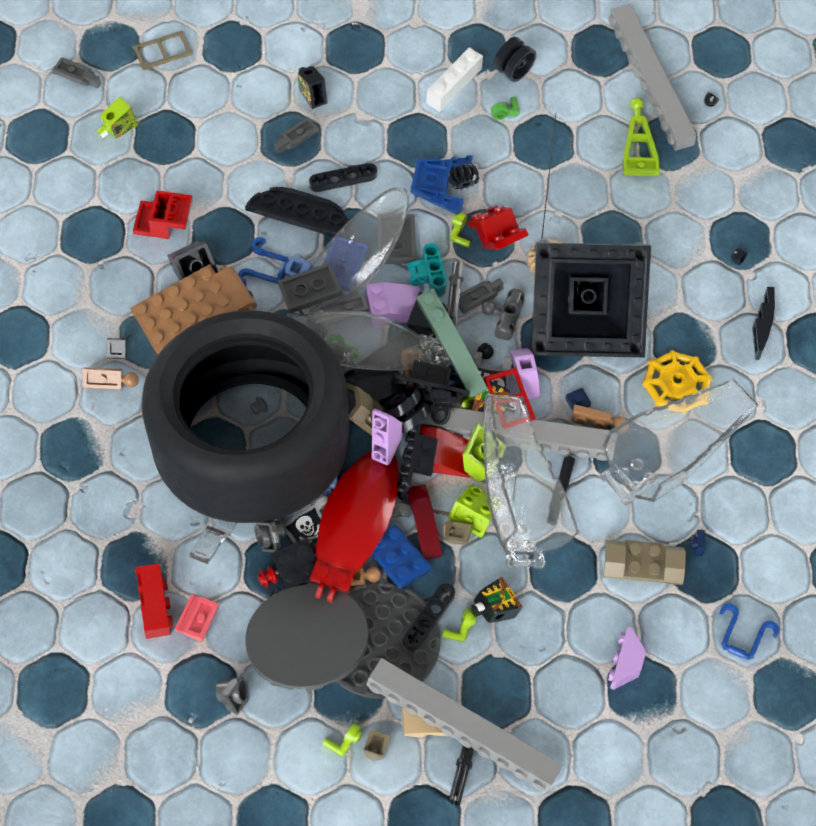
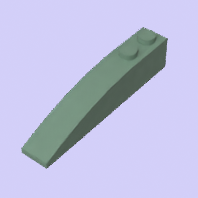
M434 288L417 296L421 311L465 389L470 391V398L487 391L488 388Z

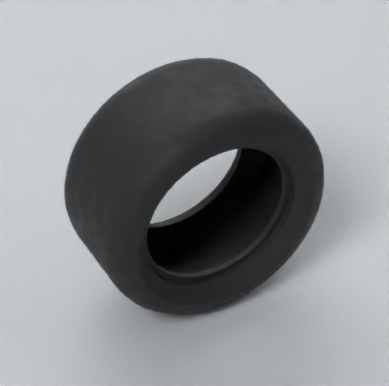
M245 310L218 314L206 318L174 337L157 355L145 379L142 395V415L156 468L170 491L181 502L200 514L235 523L265 522L290 515L322 495L338 476L344 464L350 443L351 428L348 416L346 380L342 367L331 347L320 335L292 318L271 312ZM263 384L283 389L298 398L306 407L301 420L289 433L269 445L254 449L231 450L220 448L203 441L190 430L194 417L207 401L227 389L241 385Z

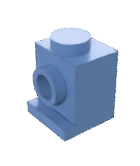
M292 256L285 266V274L290 277L315 267L310 262Z

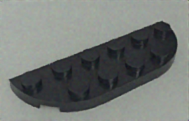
M271 187L268 191L256 193L245 206V211L328 236L349 239L350 224L343 209L335 202L326 198L288 187Z

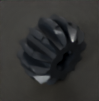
M473 164L459 165L449 171L448 179L454 189L462 190L478 183L479 172Z

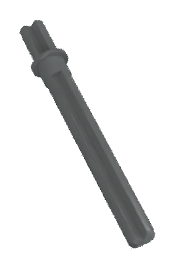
M461 261L453 262L452 273L449 276L450 289L447 313L449 316L455 317V327L461 283L464 280L462 277L463 264Z

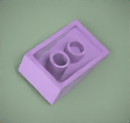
M389 282L366 284V301L369 306L371 326L378 327L407 323L421 288L419 286Z

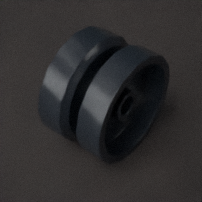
M512 37L498 50L493 60V66L500 73H504L510 81L517 82L530 71L536 60L537 53L533 48L525 45L518 37Z
M410 387L393 397L383 407L382 412L402 422V433H405L424 421L431 413L432 408L427 401L421 400L422 394L417 387Z

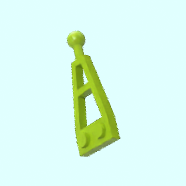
M635 97L630 102V107L634 110V116H631L622 161L623 175L659 176V157L646 116H641L644 101L639 97ZM641 124L644 134L633 133L634 125ZM631 142H646L651 158L629 157Z

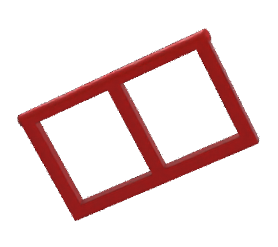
M516 368L484 377L503 429L536 419ZM514 374L521 393L496 399L489 381ZM523 397L530 416L505 423L498 404Z

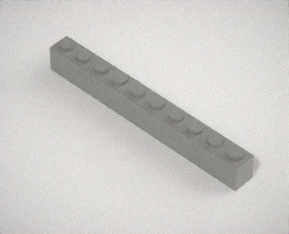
M631 4L612 8L608 17L609 24L613 26L615 36L620 40L623 52H626L628 62L633 66L636 78H639L641 88L647 94L648 103L652 104L654 114L660 120L661 129L667 134L668 143L672 144L675 151L694 146L697 134Z
M452 407L450 418L444 425H437L432 420L431 413L421 422L422 426L440 428L468 440L472 435L475 425L480 424L506 447L515 446L525 450L536 449L541 452H556L561 455H577L580 458L591 457L597 458L600 461L611 460L616 432L541 420H532L503 429L498 414ZM438 411L435 414L436 420H443L445 418L444 411ZM503 415L505 423L522 419L520 417Z
M382 658L368 679L366 686L372 692L382 694L392 704H398L405 708L409 714L422 718L426 724L436 726L446 736L459 740L463 746L472 747L478 751L480 756L495 761L500 768L510 770L521 780H527L539 791H549L563 766Z

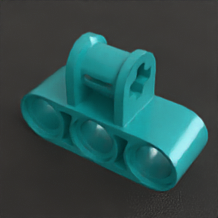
M428 243L423 247L422 260L412 261L407 264V270L411 276L410 283L412 285L428 284L429 290L434 288L438 297H442L446 293L447 279L440 250L436 244Z

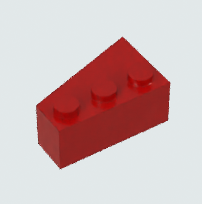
M160 563L135 567L146 639L171 635L170 628L173 627L172 615L168 616L167 609H171L169 597H165L168 584L167 578L163 579Z

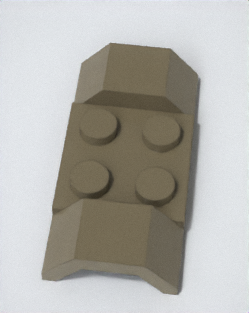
M346 383V389L354 394L356 404L348 415L349 419L372 436L373 409L382 411L383 408L379 402L371 398L362 389Z
M605 540L603 577L683 585L686 551L684 547L666 546L663 543Z

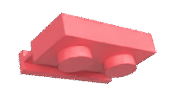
M191 594L175 627V632H181L188 637L203 642L219 608V604Z

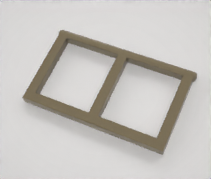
M183 31L132 46L143 70L192 55ZM180 36L187 52L168 57L161 42ZM157 43L164 59L145 64L138 49Z

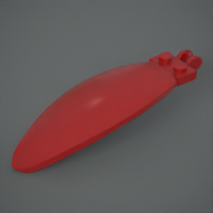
M372 450L367 452L344 473L332 490L321 517L317 540V561L310 576V581L319 584L316 598L320 599L322 597L325 586L331 588L327 597V601L331 603L337 590L349 593L355 574L367 562L382 540L390 523L397 498L398 464L395 454L387 466L372 459Z

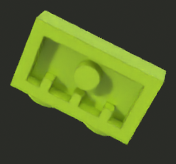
M470 485L455 501L448 519L453 522L471 524L473 527L472 533L482 538L491 520L503 507L504 503L499 501L498 498L483 492L479 487Z

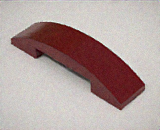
M426 484L410 487L407 495L412 508L421 555L425 560L442 557L436 521Z

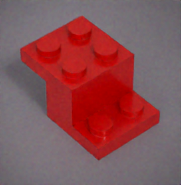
M156 190L153 202L140 200L133 234L169 239L172 228L186 229L193 196Z
M491 206L487 208V212L483 214L481 212L471 216L472 219L467 221L469 228H476L484 249L499 250L529 236L526 229L518 227L512 208L504 206Z

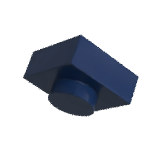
M583 388L565 396L572 411L574 405L587 408L591 406V401Z
M697 529L695 537L692 536L691 548H694V556H703L705 550V530Z

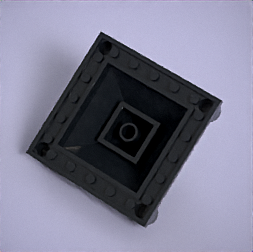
M548 240L536 242L534 247L533 323L530 340L533 355L645 358L651 245L644 244L643 242H635L633 244L551 243Z

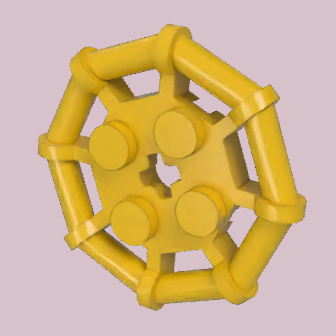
M670 350L669 353L648 361V368L645 379L642 381V386L646 388L657 407L662 406L685 413L686 410L701 403H706L710 383L713 379L699 361V357H692L677 353L675 350ZM669 360L671 361V363L665 366L661 365ZM677 360L682 361V362H686V363H689V364L681 365L680 362H677ZM692 367H695L700 375L697 376ZM654 371H659V378L652 379ZM674 378L681 379L682 381L679 384L675 383ZM697 382H702L701 391L695 389ZM654 386H659V388L663 392L661 396L658 394ZM690 395L696 397L688 402H684V398ZM669 397L671 400L678 399L679 403L665 400V398Z

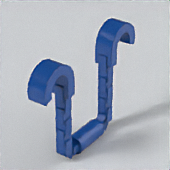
M263 237L255 238L252 241L253 252L257 255L283 261L284 263H282L276 278L247 268L240 270L238 275L245 286L246 279L242 277L246 275L278 284L277 281L283 279L286 275L285 266L289 261L288 257L256 247L259 244L264 245L266 243V239Z
M727 603L720 610V614H724L726 610L733 612V617L722 640L723 642H721V646L724 650L742 659L746 658L749 660L754 658L757 646L766 628L773 629V637L775 639L779 634V626L775 622H764L759 629L750 653H746V651L727 644L734 628L733 626L737 621L738 608L734 604Z

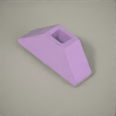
M529 348L511 350L510 356L512 357L513 369H517L528 399L540 398L538 372L533 353Z
M373 409L372 459L388 466L402 439V422L385 412Z
M627 626L625 633L621 632L618 644L622 645L621 650H616L613 662L617 663L616 668H611L608 678L609 681H612L610 689L613 690L638 678L644 662L646 650L632 627Z

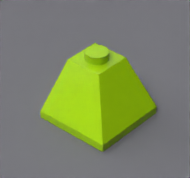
M480 424L475 425L463 453L465 472L478 482L494 476L506 447Z

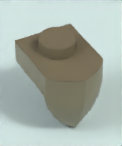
M446 521L442 525L443 536L448 542L468 545L473 529L471 524Z
M371 729L363 750L366 757L371 761L384 759L392 736Z

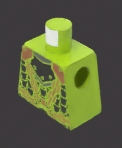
M121 96L100 115L103 125L96 132L102 139L109 133L115 139H118L139 125L132 108Z

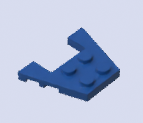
M466 155V158L452 157L445 160H440V158L417 160L410 193L458 215L462 210L463 199L446 196L449 182L448 174L454 167L472 164L473 155Z

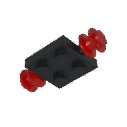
M305 538L271 553L270 556L276 569L269 565L265 572L259 569L260 574L257 577L261 586L265 585L268 588V583L270 582L277 584L278 576L285 589L309 581L317 561V544L315 545V552H313L308 538Z

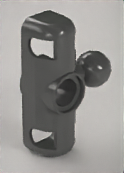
M512 289L508 292L502 309L497 308L492 301H485L481 306V310L485 315L495 314L500 316L495 328V336L503 340H510L512 338L525 299L524 293L519 289Z

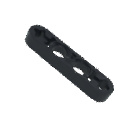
M365 163L317 173L310 177L309 187L314 192H321L373 181L377 177V167L372 163ZM349 173H355L357 175L355 178L347 177ZM338 177L339 181L332 182L330 181V178Z
M444 583L438 587L406 632L404 646L408 650L415 651L422 646L453 602L455 588L451 584ZM450 591V594L446 595L442 602L443 592ZM432 605H438L441 611L439 613H432L429 608ZM422 620L428 621L430 626L427 629H421L418 625L419 622ZM416 632H418L419 634L417 636L416 642L410 644L409 638L413 639L416 635Z

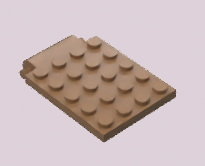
M209 264L130 309L158 355L174 337L195 323L218 314L244 310L254 311L257 304L234 267L223 265L220 267V272L215 273Z

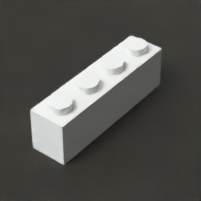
M469 47L427 90L426 103L441 112L482 69L483 55Z

